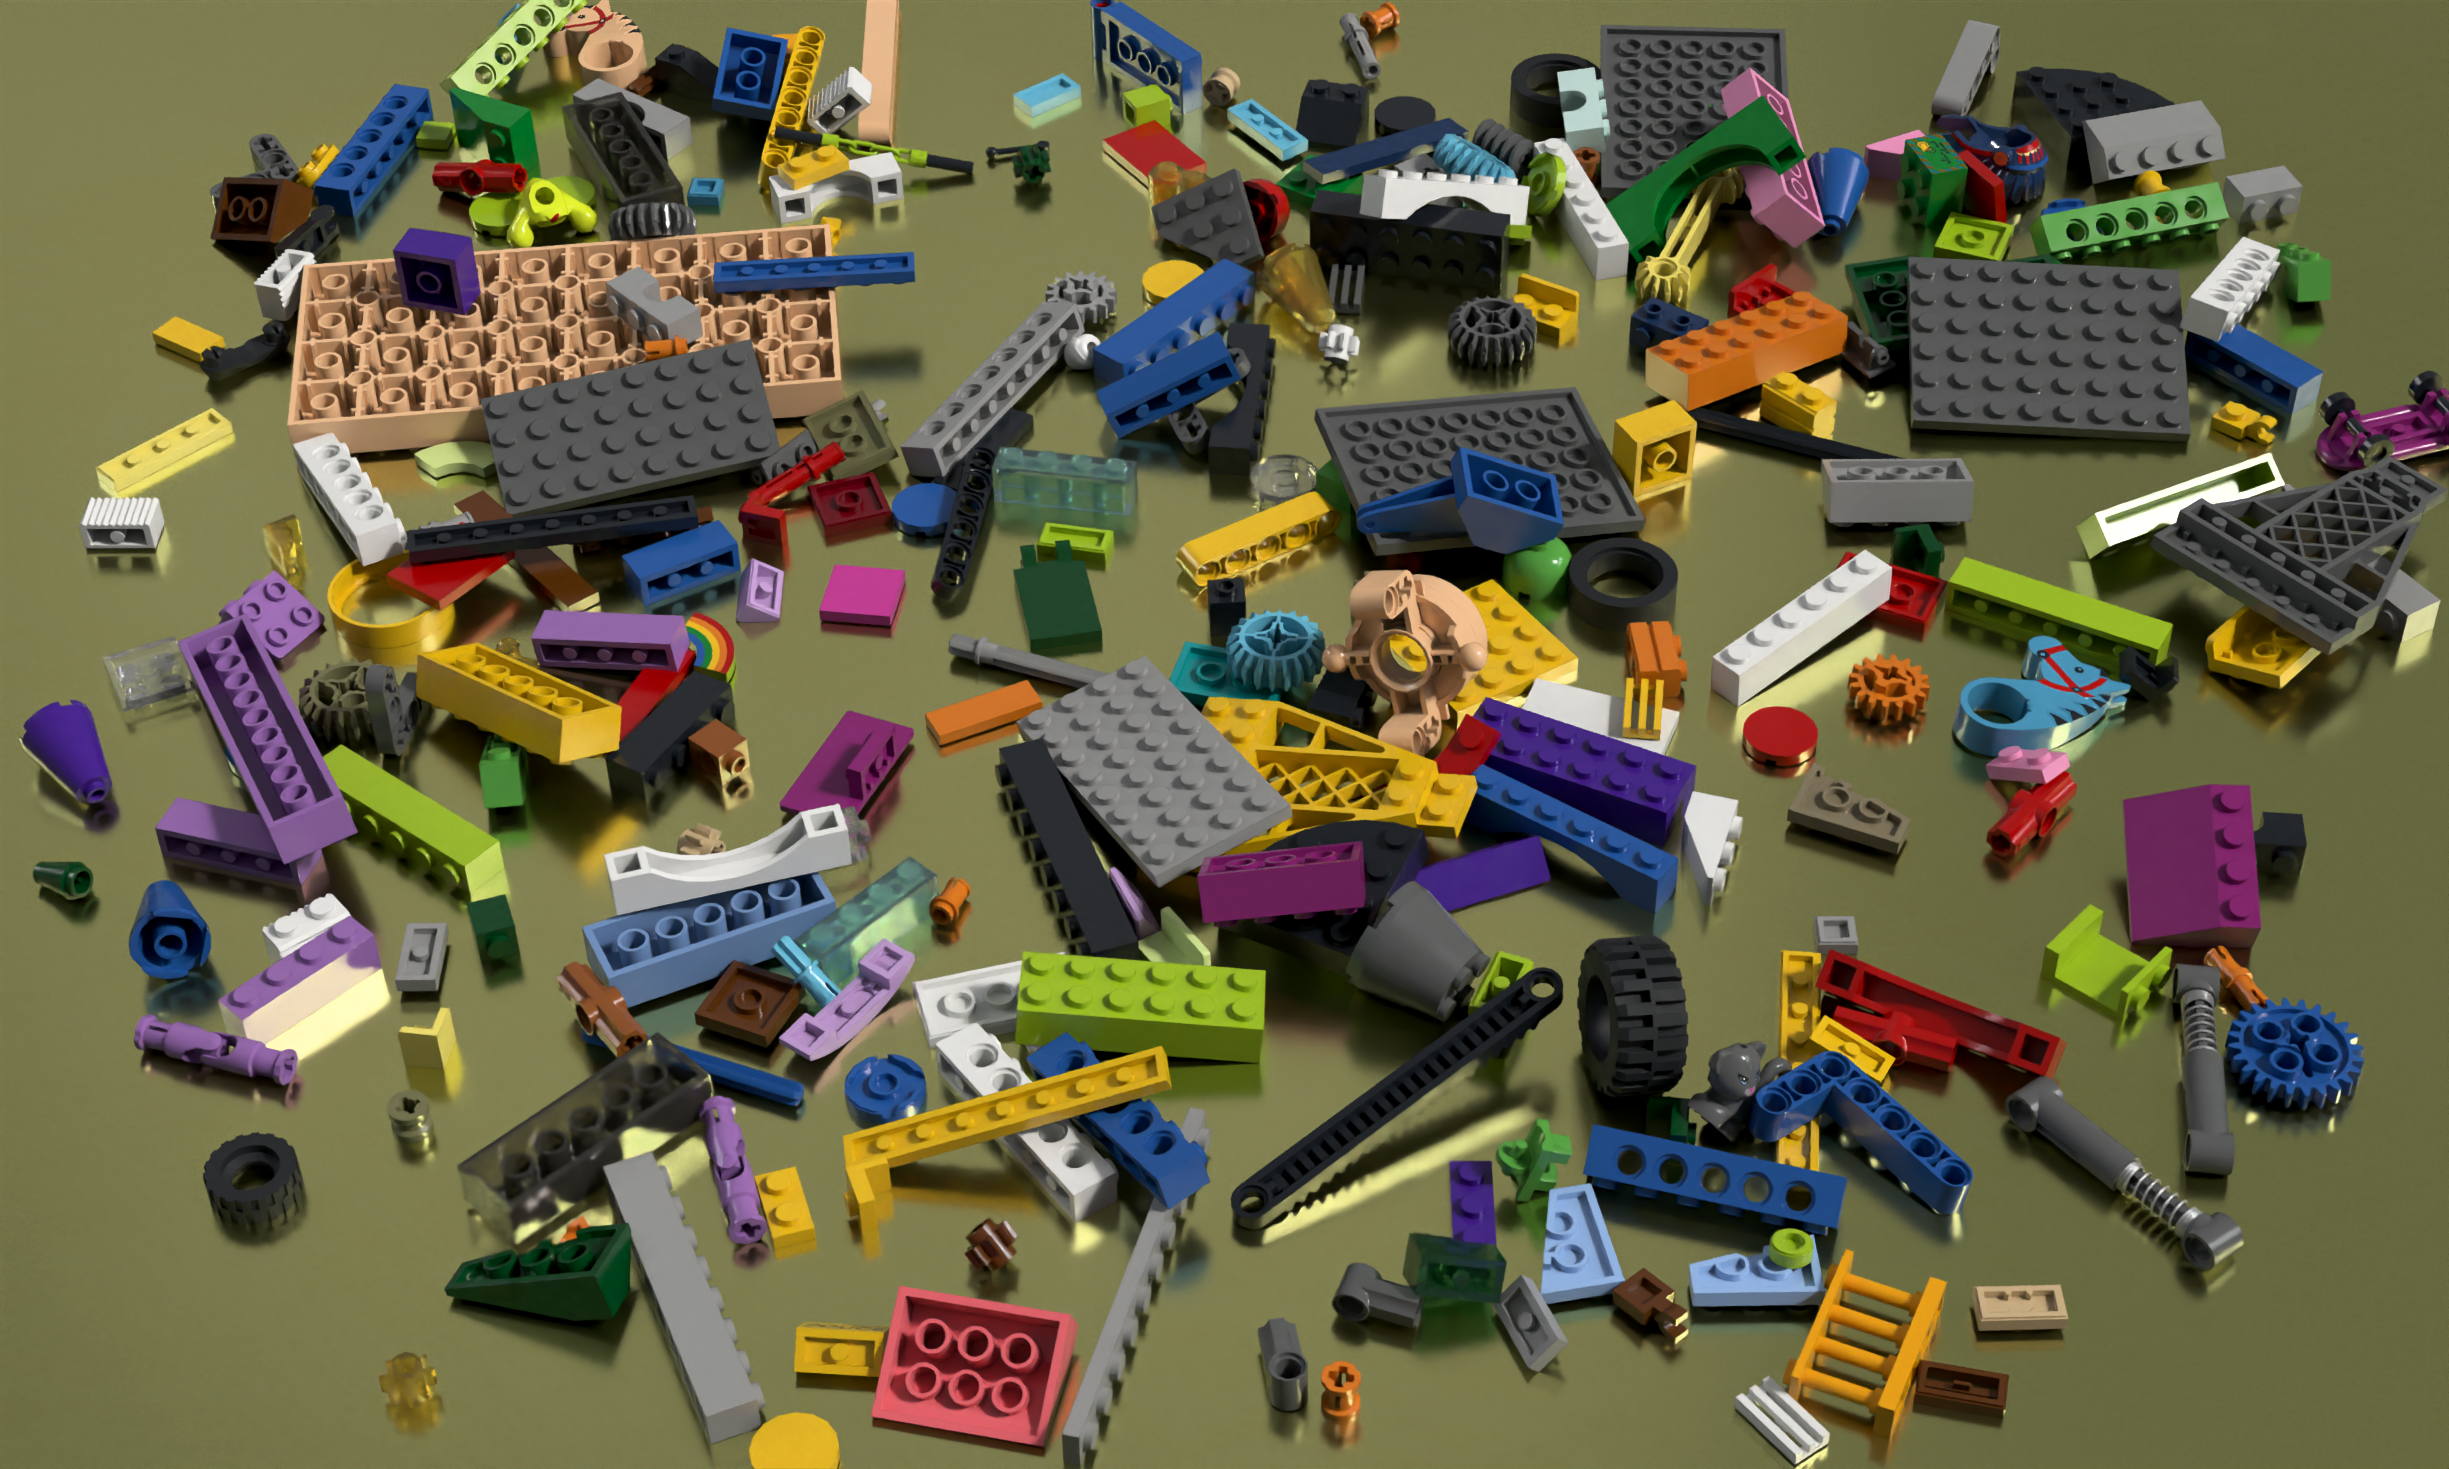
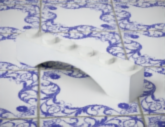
M1379 169L1378 175L1364 174L1360 214L1386 219H1407L1417 209L1430 201L1454 196L1462 200L1472 210L1510 214V225H1525L1530 187L1518 185L1517 178L1499 176L1498 182H1494V177L1475 175V180L1470 181V175L1452 173L1451 179H1446L1447 174L1427 172V178H1422L1423 173L1403 171V176H1398V171Z
M839 804L802 811L769 836L747 846L726 852L706 855H679L640 846L604 854L609 888L617 915L852 864L848 828Z

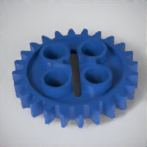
M2287 998L2282 999L2281 1006H2276L2270 999H2266L2264 1009L2253 1003L2249 1013L2241 1010L2238 1021H2232L2225 1043L2227 1048L2225 1059L2232 1061L2231 1073H2241L2240 1084L2251 1082L2254 1084L2252 1094L2255 1095L2262 1091L2268 1093L2267 1102L2271 1103L2276 1097L2283 1098L2284 1107L2287 1108L2292 1100L2298 1101L2302 1109H2306L2308 1101H2313L2319 1108H2323L2325 1098L2336 1104L2339 1101L2340 1094L2349 1096L2352 1086H2357L2365 1060L2362 1058L2364 1047L2357 1045L2359 1037L2357 1033H2347L2348 1022L2336 1024L2334 1021L2337 1013L2331 1012L2324 1016L2320 1014L2321 1005L2319 1004L2310 1010L2306 1009L2305 1002L2301 999L2297 1007L2291 1006Z

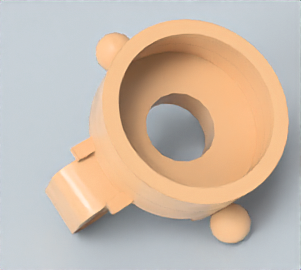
M1408 570L1371 571L1351 590L1350 611L1356 620L1346 636L1345 646L1335 643L1326 647L1322 654V663L1328 671L1333 673L1345 671L1349 666L1355 680H1365L1379 696L1392 703L1394 715L1380 729L1378 740L1424 757L1440 739L1441 720H1448L1450 718L1447 703L1453 700L1468 685L1487 662V633L1485 625L1473 602L1460 589L1441 578L1421 574L1412 575ZM1392 635L1407 636L1417 642L1423 649L1427 659L1425 671H1409L1398 664L1390 650Z

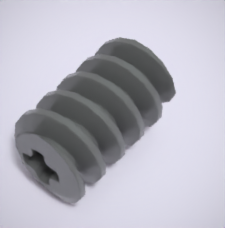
M1493 119L1482 121L1474 133L1472 143L1504 162L1505 165L1514 171L1517 179H1522L1524 175L1528 176L1531 170L1528 168V165L1533 160V142L1530 139H1524L1520 134H1515L1511 129H1506L1502 124H1497Z

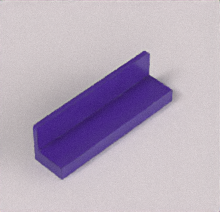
M1539 835L1521 837L1424 866L1418 873L1415 882L1429 890L1446 911H1451L1547 882L1551 877Z

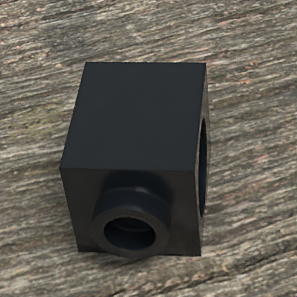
M1243 578L1207 580L1210 637L1229 636L1232 627L1239 624L1240 618H1246V596Z

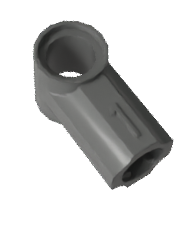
M1356 1262L1347 1266L1331 1303L1337 1314L1350 1321H1363L1369 1315L1414 1328L1417 1327L1425 1302V1291L1384 1280L1380 1273L1372 1266Z
M1285 1318L1269 1319L1267 1324L1258 1328V1340L1268 1380V1398L1271 1404L1278 1409L1284 1411L1296 1410L1302 1407L1308 1399V1362L1302 1355L1295 1324L1289 1323Z

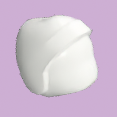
M1091 334L1072 337L1064 350V358L1067 365L1075 370L1094 368L1093 349L1101 344L1099 339Z

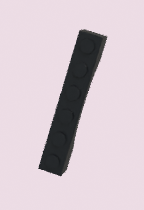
M1230 323L1227 349H1242L1251 364L1249 373L1238 381L1244 390V394L1237 406L1223 419L1212 425L1208 446L1209 474L1250 476L1252 462H1259L1260 442L1256 441H1262L1263 420L1266 418V400L1264 399H1269V379H1272L1276 339L1270 338V325Z

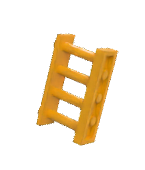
M1845 1249L1839 1265L1832 1263L1828 1270L1824 1288L1828 1289L1798 1360L1790 1358L1787 1364L1783 1384L1789 1385L1788 1394L1796 1402L1800 1397L1803 1387L1806 1386L1868 1407L1869 1413L1875 1415L1873 1433L1890 1439L1918 1371L1919 1360H1922L1941 1314L1947 1282L1930 1277L1923 1293L1916 1291L1915 1294H1911L1851 1274L1854 1251ZM1846 1290L1909 1311V1316L1913 1317L1911 1324L1903 1322L1902 1326L1839 1306ZM1831 1322L1894 1342L1896 1343L1895 1347L1900 1349L1898 1356L1890 1354L1886 1358L1826 1338L1825 1336ZM1821 1354L1883 1375L1882 1380L1887 1382L1884 1389L1876 1387L1874 1391L1811 1369L1817 1355Z

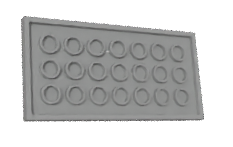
M1146 656L1133 660L1120 669L1100 677L1079 690L1066 694L1061 699L1039 710H1035L1030 715L1016 721L1019 733L1026 741L1043 738L1063 782L1158 888L1202 865L1205 857L1219 856L1293 817L1290 804Z

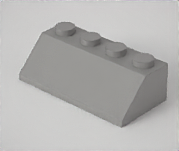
M2201 100L2082 121L2093 184L2136 177L2148 170L2163 172L2226 159L2221 128Z
M1962 458L1821 459L1824 512L1829 523H1833L1836 526L1850 527L1855 523L1869 522L1870 525L1878 527L1888 526L1890 522H1904L1909 526L1922 525L1925 522H1939L1946 526H1957L1961 522H1971L1974 480Z

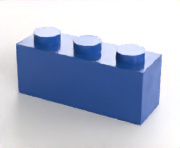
M720 520L622 555L626 584L644 607L741 570L738 542Z

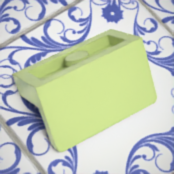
M1169 906L1161 909V931L1139 941V959L1141 961L1211 966L1209 950Z

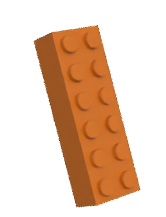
M1795 292L1787 298L1768 302L1765 306L1751 311H1744L1740 315L1727 320L1716 321L1713 325L1700 330L1689 331L1686 335L1662 341L1659 345L1646 349L1645 385L1668 400H1675L1687 412L1765 383L1782 371L1791 373L1845 352L1848 316L1835 309L1832 305L1826 304L1812 296L1809 292Z

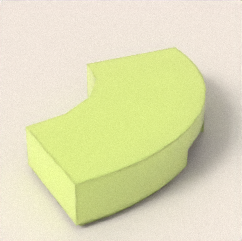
M448 442L428 447L414 454L415 463L435 478L459 472L475 473L486 478L497 472L491 444L484 442Z

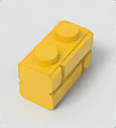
M1785 371L1778 373L1762 385L1761 398L1763 400L1760 402L1759 415L1781 428L1825 438L1833 432L1835 423L1833 416L1836 414L1837 401L1824 395L1821 389L1811 387L1800 381L1793 373Z

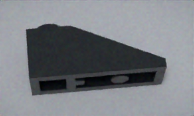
M671 44L655 57L659 90L712 106L719 70L715 64L698 51L678 44Z

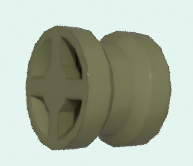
M417 1090L402 1091L394 1095L388 1102L387 1111L391 1120L393 1136L401 1142L415 1143L428 1137L433 1130L434 1124L429 1112L428 1098L422 1092Z

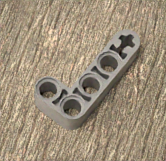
M1968 20L1934 95L1931 107L1932 115L1940 117L1950 114L1967 115L1985 72L1992 74L1996 68L2000 51V26Z

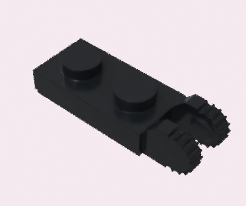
M332 205L318 206L316 210L310 213L311 216L307 222L296 228L274 248L277 259L282 256L281 253H285L286 249L310 252L316 257L330 245L329 242L340 232L337 222H328L335 215Z

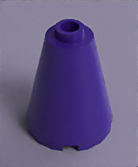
M70 700L73 705L61 706L59 702H55L36 711L23 726L25 730L23 738L19 736V742L24 752L79 802L97 803L103 800L112 787V780L93 714L86 704L78 700Z

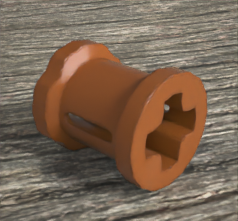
M1589 147L1578 148L1573 151V154L1593 186L1596 187L1599 181V177L1596 174V164L1600 161V153Z

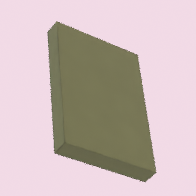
M863 390L802 420L805 428L809 430L818 451L835 441L844 452L846 460L828 470L833 480L865 474L899 457Z

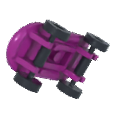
M2425 371L2414 378L2408 389L2409 396L2417 404L2397 406L2360 415V412L2355 409V402L2347 393L2337 392L2330 395L2324 400L2319 409L2320 417L2329 425L2320 433L2316 443V450L2320 460L2334 469L2351 472L2367 469L2388 456L2400 461L2449 449V391L2444 388V380L2435 371Z

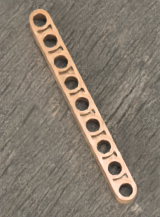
M867 0L862 75L871 82L873 90L871 91L872 100L870 101L872 104L859 113L858 135L860 141L871 142L876 145H891L899 0Z

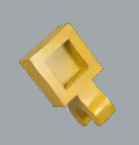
M2229 401L2212 416L2210 428L2239 440L2248 436L2259 444L2268 445L2275 438V435L2268 433L2266 430L2273 428L2277 424V420L2268 415L2260 417V413L2242 404Z

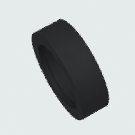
M1550 53L1528 58L1519 63L1512 72L1511 107L1519 117L1530 123L1545 127L1564 128L1560 97L1541 95L1531 89L1544 84H1558L1557 72L1595 67L1596 80H1599L1600 69L1584 58L1569 54Z
M1609 538L1593 542L1579 550L1570 563L1568 583L1569 604L1576 615L1582 620L1597 628L1608 631L1626 632L1629 623L1646 622L1647 625H1650L1651 622L1664 621L1671 615L1676 604L1677 566L1664 550L1649 542L1632 538ZM1630 572L1649 579L1655 584L1656 588L1654 591L1643 596L1619 598L1597 591L1589 582L1596 576L1604 573Z

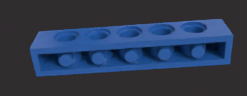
M399 84L393 85L389 92L383 96L377 107L369 114L361 127L356 130L349 142L343 146L341 152L329 164L322 176L316 180L313 194L317 198L318 206L332 205L334 214L354 217L417 137L424 121H429L433 116L429 89Z
M1067 1032L1026 1058L1035 1081L1102 1063L1096 1059L1092 1049L1086 1042L1078 1043ZM1141 1098L1071 1117L1080 1128L1168 1210L1210 1182L1204 1165L1208 1162V1159L1201 1146L1196 1141L1189 1143L1184 1138L1177 1124L1172 1120L1166 1122L1161 1117L1157 1107L1150 1100L1144 1102Z
M1595 1124L1592 1127L1583 1171L1584 1175L1593 1177V1186L1617 1190L1618 1182L1635 1186L1633 1193L1635 1195L1659 1199L1660 1191L1677 1195L1675 1201L1677 1204L1700 1208L1702 1200L1719 1204L1717 1212L1743 1217L1744 1209L1760 1212L1759 1221L1785 1226L1786 1218L1802 1221L1803 1231L1828 1235L1829 1227L1839 1229L1848 1183L1847 1177ZM1628 1151H1636L1642 1159L1641 1169L1634 1175H1626L1620 1168V1159ZM1669 1160L1680 1161L1684 1168L1683 1178L1675 1184L1666 1183L1661 1175L1663 1165ZM1711 1169H1720L1726 1176V1185L1718 1193L1708 1192L1703 1185L1704 1175ZM1756 1177L1763 1178L1769 1187L1767 1197L1760 1202L1750 1201L1745 1194L1747 1182ZM1797 1186L1807 1188L1811 1194V1203L1803 1211L1792 1210L1787 1202L1789 1191Z

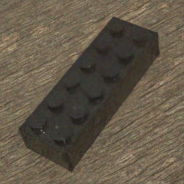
M622 92L562 107L566 138L612 212L621 207L638 205L640 203L665 202L685 205L681 183Z
M659 1032L655 1033L457 1165L464 1199L517 1245L606 1184L603 1166L654 1151L699 1120L698 1109L705 1100L714 1097L710 1074Z

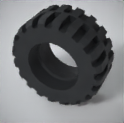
M1656 936L1598 939L1585 950L1584 959L1581 960V974L1578 977L1579 997H1577V1009H1579L1578 1024L1582 1037V1051L1585 1053V1063L1588 1071L1591 1072V1080L1594 1085L1597 1086L1600 1092L1611 1097L1669 1092L1678 1084V1081L1683 1076L1682 1068L1686 1065V1047L1688 1046V1012H1686L1685 989L1682 987V975L1680 968H1677V959L1674 952L1670 951V946L1665 941Z

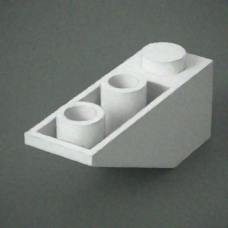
M1693 791L1684 816L1682 846L1705 905L1711 906L1715 891H1723L1727 869H1723V866H1730L1732 863L1735 843L1731 841L1732 839L1739 840L1743 817L1737 816L1738 800Z

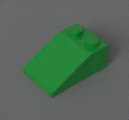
M455 87L449 90L458 143L478 161L488 159L494 163H520L527 172L539 163L531 109Z

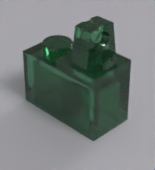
M1414 1232L1409 1233L1402 1274L1413 1293L1418 1296L1500 1304L1507 1261L1495 1244L1453 1240L1452 1237Z

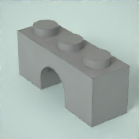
M639 266L606 282L608 294L606 302L609 310L614 315H618L628 322L635 330L645 334L652 341L675 339V335H679L680 338H687V343L689 344L703 336L700 309L681 295L661 301L659 280Z

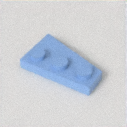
M1814 1234L1809 1235L1814 1244L1812 1260L1802 1268L1789 1269L1775 1264L1769 1257V1245L1763 1246V1253L1748 1257L1734 1253L1689 1264L1688 1280L1692 1305L1709 1307L1822 1305L1825 1298V1288Z

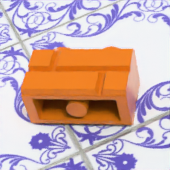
M1668 621L1651 622L1650 625H1647L1646 622L1629 623L1626 628L1625 650L1631 677L1634 678L1633 684H1641V679H1649L1648 685H1656V680H1664L1663 698L1677 697L1680 694L1681 682L1687 681L1686 660H1679L1682 651L1680 635H1673L1671 624ZM1635 694L1636 697H1637L1638 699H1640V695H1639V694ZM1648 695V699L1655 698L1653 695Z

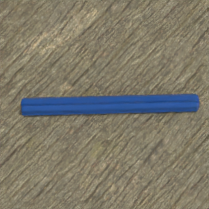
M582 1028L581 1033L583 1034L582 1039L584 1042L609 1049L597 1034L590 1036ZM647 1036L648 1044L644 1046L641 1054L636 1057L793 1107L798 1106L804 1096V1086L802 1083Z

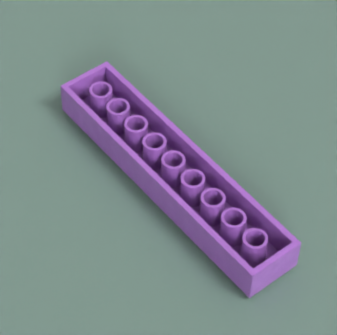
M242 614L178 641L177 643L192 677L283 864L303 859L314 851L330 844L340 843L347 837L358 833L335 780L248 614Z

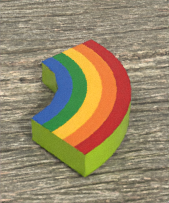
M695 612L685 624L690 641L688 648L695 651L697 655L694 671L728 683L733 675L736 663L732 638L728 631L717 621Z

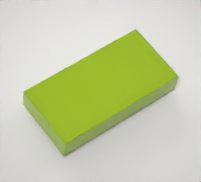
M1045 522L1036 544L1037 554L1055 556L1057 555L1055 541L1069 540L1073 559L1106 563L1114 542V531Z

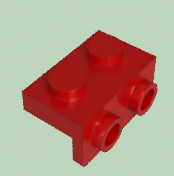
M1771 263L1730 290L1728 294L1727 317L1732 318L1744 311H1751L1765 306L1768 302L1792 296L1795 291L1776 282L1777 266Z

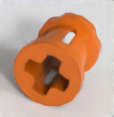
M1385 2L1380 5L1379 9L1373 12L1366 11L1360 16V24L1367 30L1370 38L1377 37L1384 29H1394L1400 23L1399 12L1390 2Z
M1335 1361L1325 1366L1321 1373V1384L1325 1388L1321 1396L1322 1411L1334 1420L1351 1419L1360 1409V1396L1357 1390L1361 1385V1373L1354 1364L1347 1361ZM1344 1373L1346 1375V1382L1342 1385V1374ZM1340 1397L1339 1408L1336 1407V1399Z

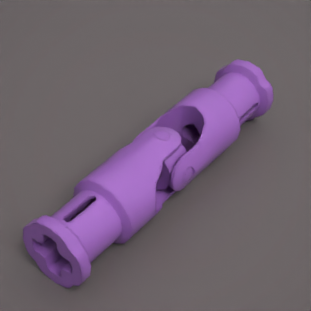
M150 1014L142 1016L135 1028L134 1045L138 1050L145 1051L151 1048L163 1051L171 1058L199 1064L204 1063L213 1068L255 1078L258 1075L275 1079V1082L280 1085L290 1083L297 1069L298 1056L297 1052L293 1049L287 1048L280 1051L266 1047L263 1042L222 1032H209L201 1027L183 1022L170 1024L158 1021L154 1015ZM229 1046L235 1047L231 1053H229Z
M722 1096L711 1097L702 1103V1106L698 1109L700 1121L706 1125L707 1131L704 1137L708 1154L716 1163L714 1164V1176L722 1209L729 1216L731 1222L728 1227L729 1236L735 1243H754L762 1238L763 1234L767 1231L765 1219L758 1212L760 1199L750 1162L745 1157L743 1134L733 1117L736 1113L735 1104L730 1098ZM714 1109H717L719 1117H715Z

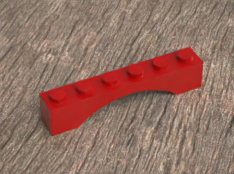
M1832 949L1828 952L1815 985L1816 988L1826 994L1882 1016L1893 1011L1904 1013L1914 1020L1918 1028L1958 1038L1959 1046L2033 1075L2047 1076L2052 1080L2067 1045L2060 1037L1945 996Z

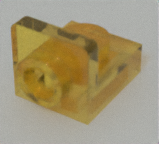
M292 514L262 526L268 555L286 575L299 571L297 556L301 554L299 546L302 545L303 541L298 518Z

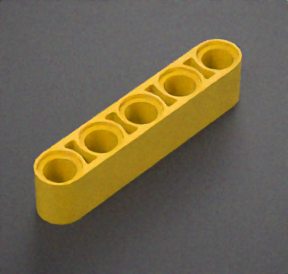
M1308 492L1187 542L1177 552L1176 563L1198 586L1204 587L1207 586V580L1228 578L1332 534L1340 524L1341 515L1318 492Z

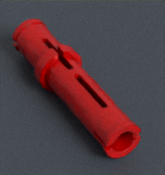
M833 441L811 456L805 455L801 457L800 462L769 480L759 488L747 493V500L753 492H759L762 497V506L768 507L811 480L816 482L821 479V474L846 460L844 452Z

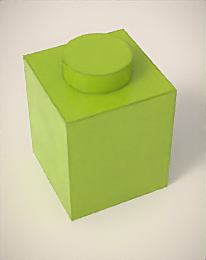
M1157 84L1123 93V117L1131 128L1156 120L1163 127L1170 125V112L1173 110L1172 100Z

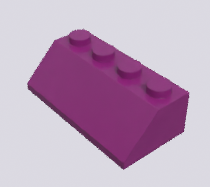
M1362 841L1205 857L1197 876L1203 923L1214 922L1216 927L1233 926L1240 919L1254 918L1255 923H1268L1277 920L1280 915L1293 914L1295 919H1308L1317 916V912L1333 910L1335 915H1348L1357 912V908L1364 907L1366 899Z

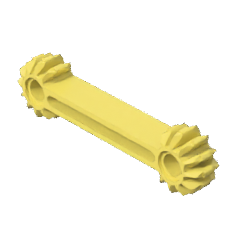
M1739 166L1717 173L1692 190L1694 195L1660 256L1656 258L1647 256L1645 262L1639 263L1636 269L1635 287L1636 292L1641 294L1642 300L1646 301L1654 297L1667 303L1679 304L1681 298L1687 297L1691 281L1690 268L1687 265L1721 204L1725 202L1734 204L1735 200L1741 198L1744 192L1745 179L1739 171Z

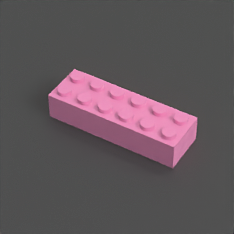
M1748 68L1720 90L1724 102L1722 108L1728 119L1763 95L1803 151L1789 100L1754 70ZM1806 158L1780 176L1772 169L1761 165H1743L1739 167V171L1744 177L1747 186L1745 193L1752 204V217L1759 225L1765 224L1769 227L1779 241L1785 240L1793 248H1796L1825 227Z

